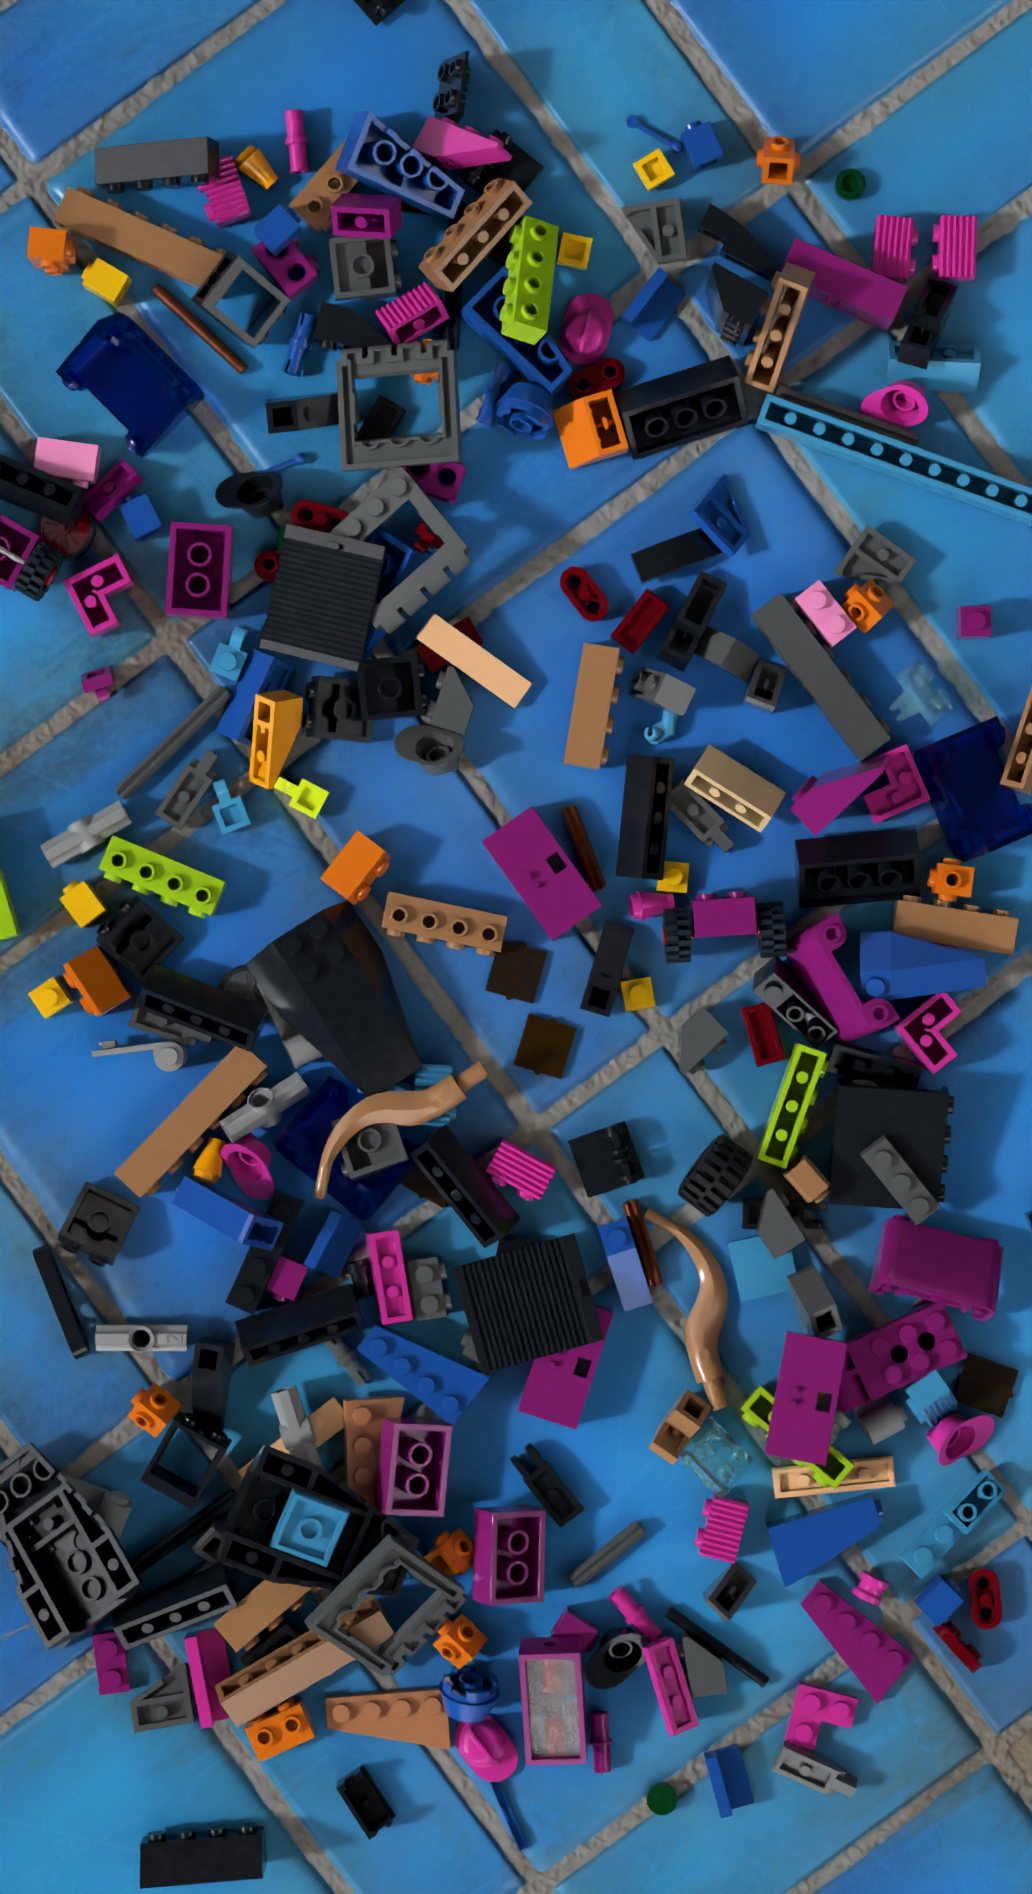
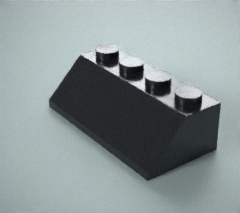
M714 262L705 293L716 332L721 334L719 338L725 343L734 347L736 344H739L743 347L761 315L769 292Z
M729 355L613 392L633 460L749 423L739 375Z
M916 829L795 840V869L799 909L903 900V895L920 897L921 851Z
M245 1823L239 1825L238 1829H226V1826L219 1825L209 1827L208 1831L196 1832L195 1828H185L178 1830V1834L167 1835L165 1831L149 1832L148 1836L143 1837L140 1844V1889L262 1879L267 1865L264 1826L257 1827L256 1823Z

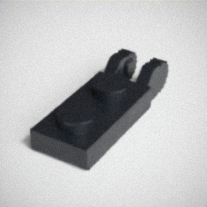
M743 1198L742 1229H757L763 1198ZM787 1199L790 1205L785 1208L790 1216L797 1215L806 1229H827L826 1221H804V1210H827L828 1203L819 1202L816 1204L815 1202L807 1203L799 1199Z
M529 1443L525 1447L526 1452L539 1467L530 1473L520 1457L514 1455L510 1460L523 1476L524 1483L561 1528L581 1513L584 1507L547 1460L544 1461L539 1452Z

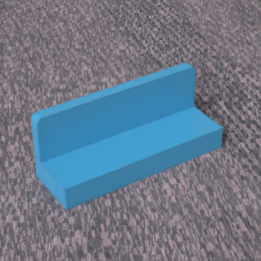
M888 341L886 387L897 380L908 379L914 381L919 386L924 385L926 391L976 393L981 367L979 345L938 343L927 370L898 362L901 342Z

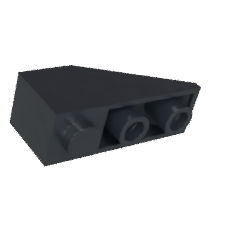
M321 302L313 336L314 341L319 343V348L336 352L337 348L364 347L365 355L367 356L369 346L392 344L353 309ZM394 346L395 355H397V348Z
M337 392L265 399L269 434L339 424ZM357 402V420L359 421L358 402Z
M605 921L579 1007L580 1009L610 1017L635 929Z
M773 957L754 973L752 991L815 1049H818L838 1032V1028L799 976L779 957Z
M204 1338L195 1343L192 1364V1411L202 1424L209 1428L216 1427L223 1431L235 1342Z

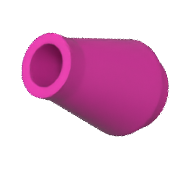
M636 891V894L629 895V911L632 919L638 918L642 921L663 914V909L675 908L672 893Z

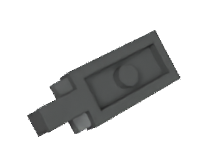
M208 749L200 761L193 758L191 763L186 765L155 814L181 831L214 782L213 779L217 773L212 768L220 756Z
M682 778L671 790L670 810L702 843H705L709 848L715 843L726 854L735 845L724 834L729 827L698 793L684 785L685 780Z
M137 997L128 1026L184 1045L190 1044L194 1046L196 1039L212 1043L213 1037L139 1009L140 997Z
M784 1741L772 1764L774 1772L825 1795H828V1793L835 1794L838 1791L852 1798L857 1788L858 1778L848 1774L845 1768L787 1741Z

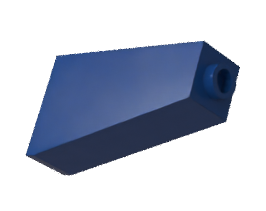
M185 1175L182 1182L176 1188V1196L172 1204L237 1242L270 1251L273 1250L284 1225V1222L200 1179Z
M869 1492L765 1523L784 1586L792 1585L880 1528L879 1518L884 1516L880 1500H874Z

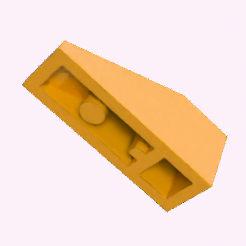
M286 690L255 694L249 770L250 782L268 790L273 789L301 727L303 697Z

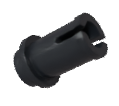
M364 1259L348 1263L346 1274H350L357 1300L374 1295L375 1291L373 1290L367 1270L369 1264H365Z

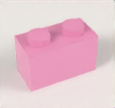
M38 437L34 468L88 489L89 484H97L102 449L94 444Z
M820 580L794 599L801 614L812 624L817 634L830 649L857 628Z

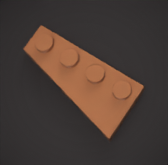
M403 1395L343 1399L345 1485L374 1506L383 1417L401 1418L405 1400Z
M439 1687L325 1697L327 1729L451 1750L449 1716L445 1712Z

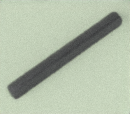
M779 386L775 397L917 447L920 434L784 386Z
M218 686L115 787L116 793L122 799H128L231 698L230 693L223 686Z

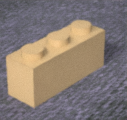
M710 744L684 783L688 788L760 833L766 827L786 794L775 784L768 782L748 767L741 765Z

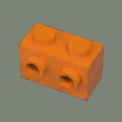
M30 226L27 258L35 269H44V273L48 275L62 276L63 272H71L72 264H77L78 246L74 245V240H72L67 230Z
M357 830L320 879L351 904L355 905L357 901L364 900L371 890L370 885L375 878L381 877L387 871L391 857L385 850Z
M290 1697L276 1706L277 1709L269 1713L264 1712L255 1717L253 1721L246 1723L244 1730L259 1762L315 1738L317 1730L302 1698L294 1701L293 1697Z

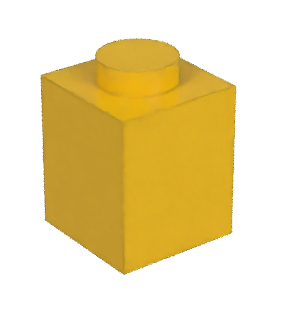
M98 257L94 264L90 262L86 266L81 277L84 279L82 284L86 290L115 307L119 305L132 283L127 274Z
M78 880L73 881L62 890L65 895L59 898L80 928H86L108 911V908L88 881H82L81 883Z
M58 976L51 977L28 993L45 1019L51 1018L74 1002V999Z

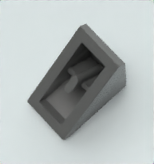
M710 627L706 628L693 652L696 656L745 683L760 658L759 654L738 639Z
M759 659L742 704L771 714L776 707L787 669Z
M218 1520L214 1521L195 1540L191 1547L196 1554L213 1565L221 1563L217 1561L223 1525ZM226 1565L229 1572L234 1569V1567Z
M735 1561L702 1593L704 1601L727 1623L731 1620L757 1581Z

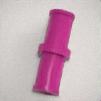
M286 110L284 115L287 138L284 139V142L289 152L290 174L307 173L309 168L306 145L309 144V141L304 131L303 110Z
M623 1585L617 1587L608 1596V1599L625 1616L624 1621L628 1625L632 1624L641 1635L647 1638L649 1643L653 1642L662 1633V1630L645 1613L646 1608L642 1604L638 1605Z

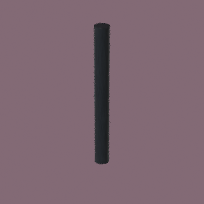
M672 1606L668 1609L665 1617L762 1688L767 1684L770 1679L767 1675Z

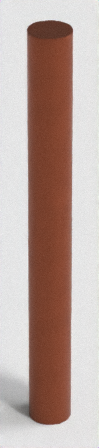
M161 284L154 287L151 293L240 375L247 370L249 366Z

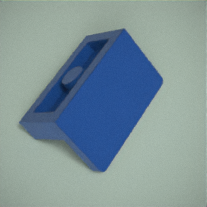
M660 267L622 314L621 318L622 322L647 341H651L686 296V293L668 279L669 274Z
M333 1208L304 1265L313 1270L317 1268L337 1278L359 1238L364 1224Z
M734 1744L704 1752L720 1817L732 1816L731 1809L753 1804L754 1799L739 1745Z

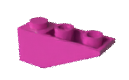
M429 116L413 145V148L421 153L425 160L447 170L510 161L512 158L503 148L505 143L492 135L484 138L480 132L469 126H465L464 129L459 128L457 123L446 117H442L439 120Z

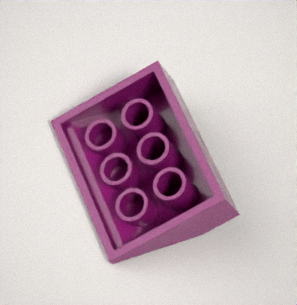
M889 754L825 772L818 778L812 775L792 797L795 802L790 808L791 811L816 836L885 771L892 758Z

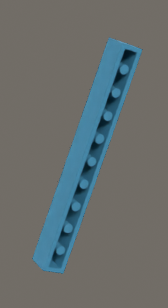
M767 394L754 427L756 429L1032 527V488L770 394Z

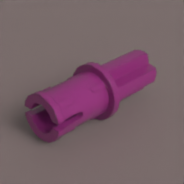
M608 1711L590 1712L592 1739L589 1740V1744L592 1745L593 1770L595 1773L601 1774L611 1771L610 1744L613 1743V1739L609 1735Z

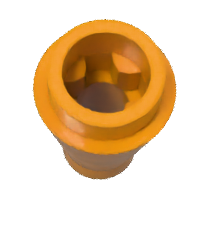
M252 144L234 160L239 166L238 170L260 184L265 190L279 178L274 173L260 148L256 149Z
M209 1137L206 1146L193 1166L195 1170L193 1177L216 1184L217 1179L221 1178L223 1158L221 1157V1149L226 1145L225 1141Z

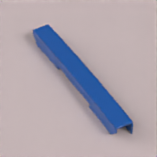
M490 1782L512 1836L521 1852V1850L528 1848V1845L513 1814L501 1782Z

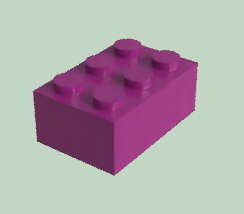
M171 522L165 614L168 617L229 620L235 529L232 525Z
M383 1417L375 1507L383 1514L444 1517L452 1425L436 1419Z
M530 1505L475 1508L472 1600L489 1606L544 1602L546 1510Z

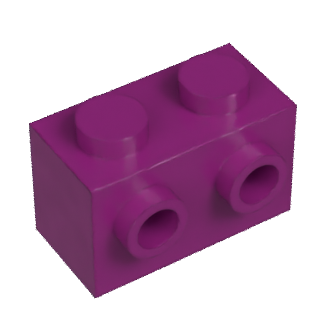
M342 193L331 205L333 235L351 238L391 239L403 226L401 197Z

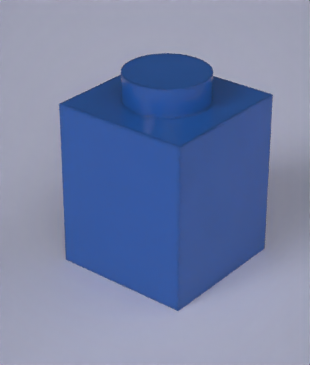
M699 120L684 127L685 131L681 132L680 141L693 173L722 162L723 153L710 121L702 124Z
M278 204L253 228L255 236L276 257L302 233L301 226L299 225L302 220L292 208L289 207L285 210L281 204Z
M135 492L125 497L123 500L124 504L119 506L137 542L165 529L146 493L141 495L140 492Z
M938 1575L914 1599V1602L939 1627L964 1600L959 1595L962 1589L950 1577L945 1581Z

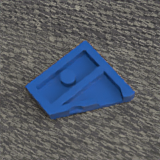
M724 473L714 481L688 515L729 558L736 554L749 538L750 533L746 522L741 517V510L737 499L732 501L726 487L729 479Z

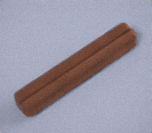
M576 805L567 806L561 810L588 885L592 892L604 889L606 883Z
M637 1199L625 1201L623 1209L647 1285L649 1287L661 1285L663 1278Z

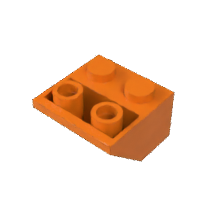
M612 389L582 397L553 410V416L569 470L628 453L629 446Z
M99 945L63 965L66 970L63 973L66 982L72 989L76 988L83 996L79 1001L89 1015L92 1013L96 1017L103 1016L133 997V994L113 963Z

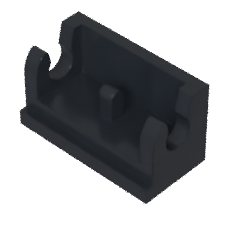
M364 1765L338 1780L337 1791L369 1840L377 1835L379 1829L384 1826L389 1827L393 1823V1818L396 1815Z

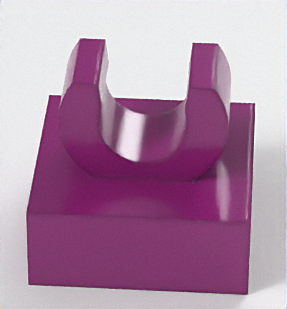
M111 665L81 675V683L85 693L95 690L99 703L111 699L108 686L114 684V674Z

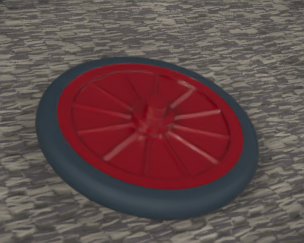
M87 509L77 528L73 529L39 515L35 532L45 539L44 543L64 553L63 561H71L84 555L93 544L96 536V520Z

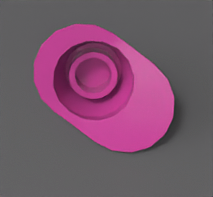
M584 293L570 302L565 313L559 344L563 355L570 362L577 365H589L597 362L603 356L613 325V311L611 305L604 297L595 293Z
M908 379L897 380L888 387L866 396L861 403L860 413L902 428L917 425L923 422L928 415L929 406L925 398L926 388L924 385L919 386L914 381Z
M251 1132L236 1143L224 1145L221 1149V1157L228 1166L239 1188L254 1199H270L274 1194L275 1184L268 1170L271 1162L269 1148L257 1140Z
M985 1414L968 1420L954 1415L942 1419L938 1425L926 1434L927 1439L938 1452V1462L942 1466H948L981 1448L993 1433L994 1419Z
M488 1715L486 1719L480 1722H460L457 1725L455 1745L467 1764L481 1779L489 1782H499L510 1777L517 1766V1749L498 1722Z

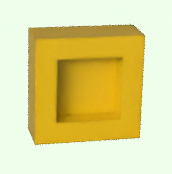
M660 148L633 163V168L648 192L675 176Z
M563 232L557 264L587 270L593 238Z
M665 861L663 880H657L656 891L687 893L689 863Z
M651 977L620 982L625 1012L656 1007Z

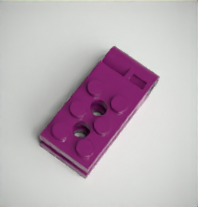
M932 1301L847 1340L848 1346L837 1401L838 1408L841 1413L848 1412L868 1401H873L921 1379L934 1369L938 1371L966 1358L967 1354L944 1304ZM927 1332L930 1336V1344L928 1347L921 1349L918 1339L921 1334ZM900 1345L903 1349V1356L900 1360L894 1362L891 1358V1350L893 1347Z

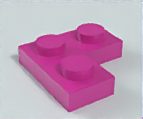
M907 744L882 754H889L892 758L884 771L889 785L862 796L874 824L931 800Z
M799 1682L784 1741L814 1750L822 1721L851 1729L859 1701L858 1697Z

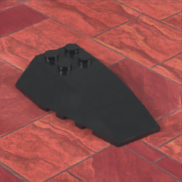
M344 901L321 910L272 941L246 964L278 1015L286 1023L288 1022L307 1042L312 1044L324 1058L337 1067L367 1097L387 1091L422 1068L382 950L349 901Z
M33 1443L26 1444L0 1464L2 1542H6L10 1559H7L10 1571L14 1572L18 1584L15 1586L18 1598L44 1646L49 1650L87 1632L133 1599L142 1581L113 1529Z
M264 1444L247 1468L222 1530L217 1561L273 1583L334 1590L388 1534L415 1552L420 1539L389 1516L383 1514L374 1505L322 1467ZM293 1488L350 1509V1515L327 1567L269 1546V1542ZM400 1564L397 1569L389 1570L383 1577L384 1582L375 1591H369L367 1594L398 1597L408 1569Z

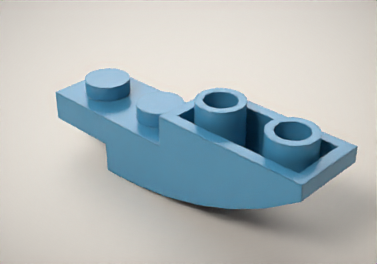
M984 1469L956 1493L916 1533L917 1537L899 1557L919 1578H924L964 1534H968L1008 1490L987 1469Z

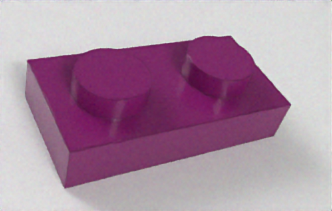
M122 459L86 493L89 502L87 509L101 522L143 479Z
M115 1631L93 1633L92 1638L100 1695L130 1692L131 1683L127 1652Z

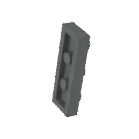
M885 1134L860 1152L861 1157L916 1226L941 1208L939 1202Z

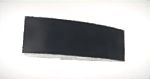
M710 204L699 225L698 232L724 244L719 254L720 257L772 282L777 269L760 243L743 225L729 214Z
M928 279L911 314L910 324L900 343L898 362L927 370L945 327L958 286Z
M699 528L632 553L630 558L640 583L643 585L667 574L670 575L720 555L723 552Z
M700 571L657 659L684 672L728 585L727 583Z

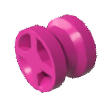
M862 1570L860 1574L861 1581L859 1585L854 1586L852 1593L866 1602L879 1606L882 1601L880 1596L884 1590H887L889 1582L873 1573Z

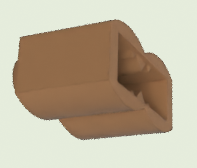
M805 1154L799 1155L793 1164L790 1163L781 1172L807 1203L814 1201L817 1204L830 1193L827 1188L831 1183Z

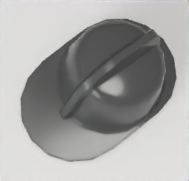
M414 725L403 729L396 736L394 746L395 751L400 757L418 763L427 774L438 776L448 772H457L459 768V755L464 749V741L459 734L450 731H444L427 725Z

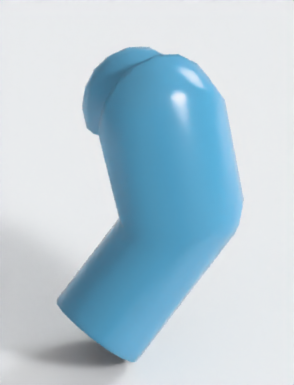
M664 710L662 720L645 729V739L651 744H660L672 737L676 732L678 715Z

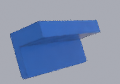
M253 649L216 732L251 747L255 694L285 690L295 667Z

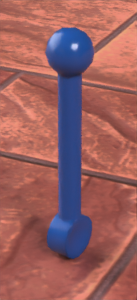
M630 115L627 118V126L629 128L642 130L671 147L673 153L678 154L682 151L683 146L680 142H672L638 121L637 116Z
M299 453L294 459L258 473L277 472L295 464L303 465L307 462V456L304 453Z

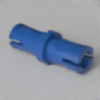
M300 313L293 338H290L288 342L290 347L282 368L284 373L297 377L301 376L307 353L311 352L313 347L311 341L316 328L317 317Z
M496 363L489 387L484 389L483 394L485 398L475 419L476 421L494 427L497 418L495 416V405L506 393L511 377L515 372L514 368L502 363Z

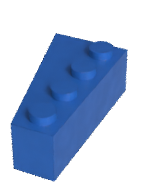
M357 112L335 170L389 196H400L402 202L440 220L454 219L465 190L435 165L432 166L422 157L421 153L407 145L391 128L383 125L372 112Z
M504 265L463 307L461 319L530 384L543 388L553 397L569 381L573 370L547 332L535 345L501 334L502 321L499 320V316L505 304L503 286L508 278V269Z
M379 1322L375 1323L356 1349L451 1425L455 1423L490 1379V1373L482 1374L481 1369L447 1355L432 1346L414 1340L412 1337Z

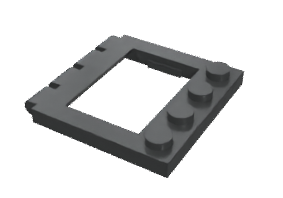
M449 339L427 341V352L425 353L422 341L397 344V355H395L393 344L369 346L368 358H366L364 347L342 349V360L336 361L341 471L353 472L462 462L457 351L451 350ZM440 372L438 396L439 415L442 417L443 433L358 440L355 379Z
M403 467L329 532V534L365 541L370 537V533L380 524L387 522L400 506L411 501L419 511L418 514L445 543L379 603L375 601L371 623L376 629L381 630L384 628L389 634L393 633L406 621L400 612L405 610L409 616H412L429 601L428 597L424 594L426 589L434 596L452 580L446 571L450 569L457 576L472 562V559L467 554L471 548Z
M388 1534L304 1621L309 1629L383 1677L386 1673L394 1676L408 1661L404 1654L412 1657L429 1640L425 1633L427 1632L433 1636L449 1620L446 1612L454 1614L468 1600V1597L464 1594L466 1590L461 1583ZM401 1564L410 1570L411 1575L430 1588L434 1587L437 1590L376 1651L340 1627L342 1625L341 1619L347 1613L354 1612L363 1603L362 1598L369 1591H375L384 1582L383 1577L389 1570L397 1569Z

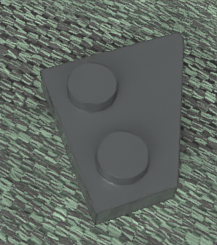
M680 198L622 207V212L658 265L688 260Z
M867 524L833 573L838 576L863 580L871 578L873 581L899 585L917 559Z
M187 1663L180 1664L168 1675L130 1701L134 1733L196 1722Z

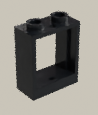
M229 251L224 254L191 299V301L243 344L254 349L266 340L269 334L268 330L275 321L285 314L286 306L291 301L241 257ZM241 271L272 296L247 332L215 307Z
M179 1411L140 1481L193 1510L232 1440L227 1438V1434L216 1427L209 1428L202 1424L200 1419L194 1414ZM178 1428L218 1449L198 1487L158 1465Z

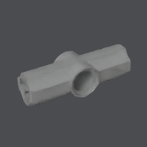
M119 800L93 816L90 814L67 827L68 830L44 842L40 847L52 868H56L80 853L85 854L106 842V838L118 833L133 822Z
M295 1072L271 1089L263 1087L252 1091L247 1098L246 1105L219 1123L230 1141L235 1143L259 1126L269 1128L276 1125L282 1118V1111L309 1095L310 1091L301 1076Z
M145 1322L138 1324H96V1351H135L138 1353L147 1351H188L189 1327L188 1324H149ZM137 1330L148 1332L150 1335L149 1344L140 1345L137 1343L135 1332Z
M288 1386L272 1392V1401L280 1421L279 1431L285 1449L289 1450L290 1455L323 1468L315 1446L316 1437L309 1416L305 1414L297 1386Z

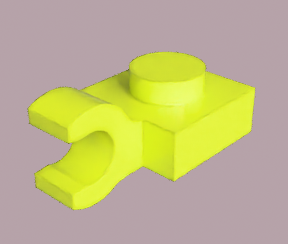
M281 777L278 778L274 785V788L292 797L289 806L313 819H316L329 794L328 791L303 778L299 786Z

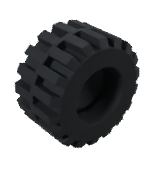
M725 1134L716 1137L702 1152L682 1180L678 1195L706 1217L711 1216L723 1206L741 1183L751 1167L753 1156Z

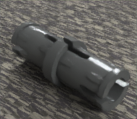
M342 1336L334 1339L337 1343H334L332 1340L324 1342L338 1359L336 1362L338 1366H343L358 1387L365 1383L358 1371L363 1374L367 1381L374 1375L356 1355L358 1351L355 1347L351 1348Z

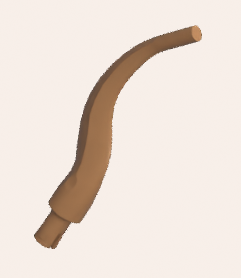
M478 1061L456 1077L450 1073L438 1083L424 1090L376 1093L354 1105L340 1119L327 1140L321 1157L313 1196L325 1199L333 1162L341 1148L358 1131L375 1123L415 1126L440 1117L468 1097L465 1092L489 1076L483 1064Z
M648 1207L643 1218L674 1235L687 1249L697 1268L700 1277V1289L686 1321L685 1338L687 1353L696 1383H703L709 1404L712 1406L711 1410L715 1411L725 1408L729 1405L720 1379L725 1373L717 1348L718 1337L728 1303V1289L723 1272L713 1254L698 1237L685 1227Z

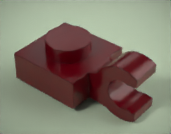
M425 521L415 531L420 535V538L414 546L422 553L428 548L432 550L434 548L440 549L445 544Z

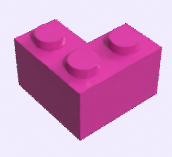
M119 554L63 581L91 637L95 639L122 626L108 598L134 586L135 583Z
M947 993L931 994L895 1022L892 1027L928 1072L935 1074L957 1056L956 1052L939 1033V1030L962 1011Z

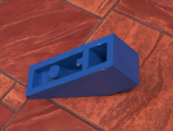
M626 1216L597 1224L624 1312L653 1303Z

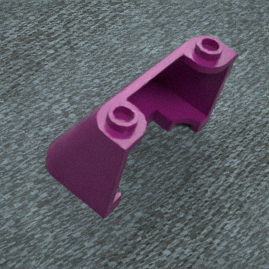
M830 913L794 934L786 941V958L795 973L838 1028V1032L834 1035L835 1039L849 1043L885 1028L900 1018L890 1002L883 998H874L868 1002L866 1000L860 1001L832 954L833 950L845 942L847 931L837 913Z
M893 1215V1218L886 1219L883 1222L868 1292L883 1296L885 1291L894 1292L895 1290V1295L899 1297L905 1294L960 1308L962 1313L971 1310V1319L987 1322L995 1315L1004 1248L999 1246L998 1240L988 1237H982L979 1240L920 1224L916 1226L915 1223L910 1222L911 1219L903 1215Z

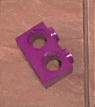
M297 238L286 247V253L281 257H273L266 246L260 241L251 249L252 253L282 292L291 300L290 302L319 280L316 272L319 266L309 254L304 257L297 249L301 245ZM302 268L306 274L302 280L293 281L289 278L291 270Z
M462 462L426 465L427 470L421 476L413 475L410 472V467H403L427 496L453 505L456 504L467 471L466 466L461 465ZM444 471H451L455 474L456 480L452 485L445 486L439 482V475Z

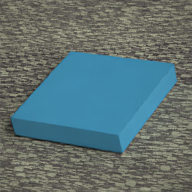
M759 1235L727 1242L740 1302L790 1291L786 1277L796 1272L792 1250L774 1259Z
M293 1488L269 1542V1546L327 1567L350 1515V1509Z

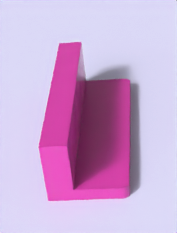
M398 1229L375 1233L366 1232L365 1238L379 1322L382 1325L413 1320Z
M216 1628L190 1632L184 1638L201 1729L213 1727L215 1721L230 1719L220 1704L215 1685L232 1676L225 1638Z
M658 1636L652 1644L642 1647L668 1735L676 1736L699 1726V1721L673 1637Z

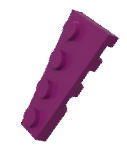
M818 1579L800 1604L878 1704L915 1656Z

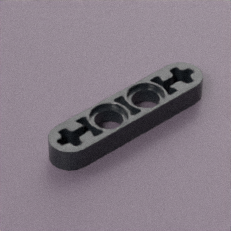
M46 1244L32 1251L34 1260L74 1358L78 1360L90 1355L91 1349L50 1247Z

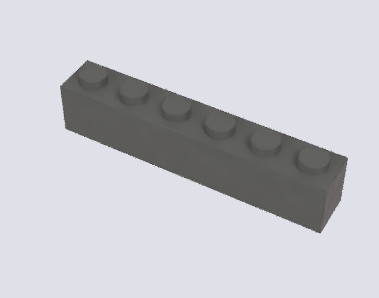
M779 593L754 612L750 619L858 762H860L891 739L887 734L891 730L880 716L876 719L869 709L872 707V704L862 692L857 694L851 684L854 681L844 668L839 670L834 664L833 660L836 657L826 644L821 646L814 636L817 635V631L807 619L803 622L796 612L799 608L789 595L784 597L782 593Z

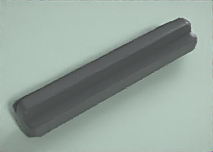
M637 1521L631 1523L569 1573L568 1578L576 1588L584 1585L645 1535L644 1528Z

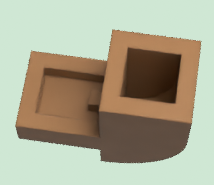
M687 1389L674 1403L657 1427L656 1434L648 1448L673 1465L679 1459L689 1439L701 1428L712 1406Z

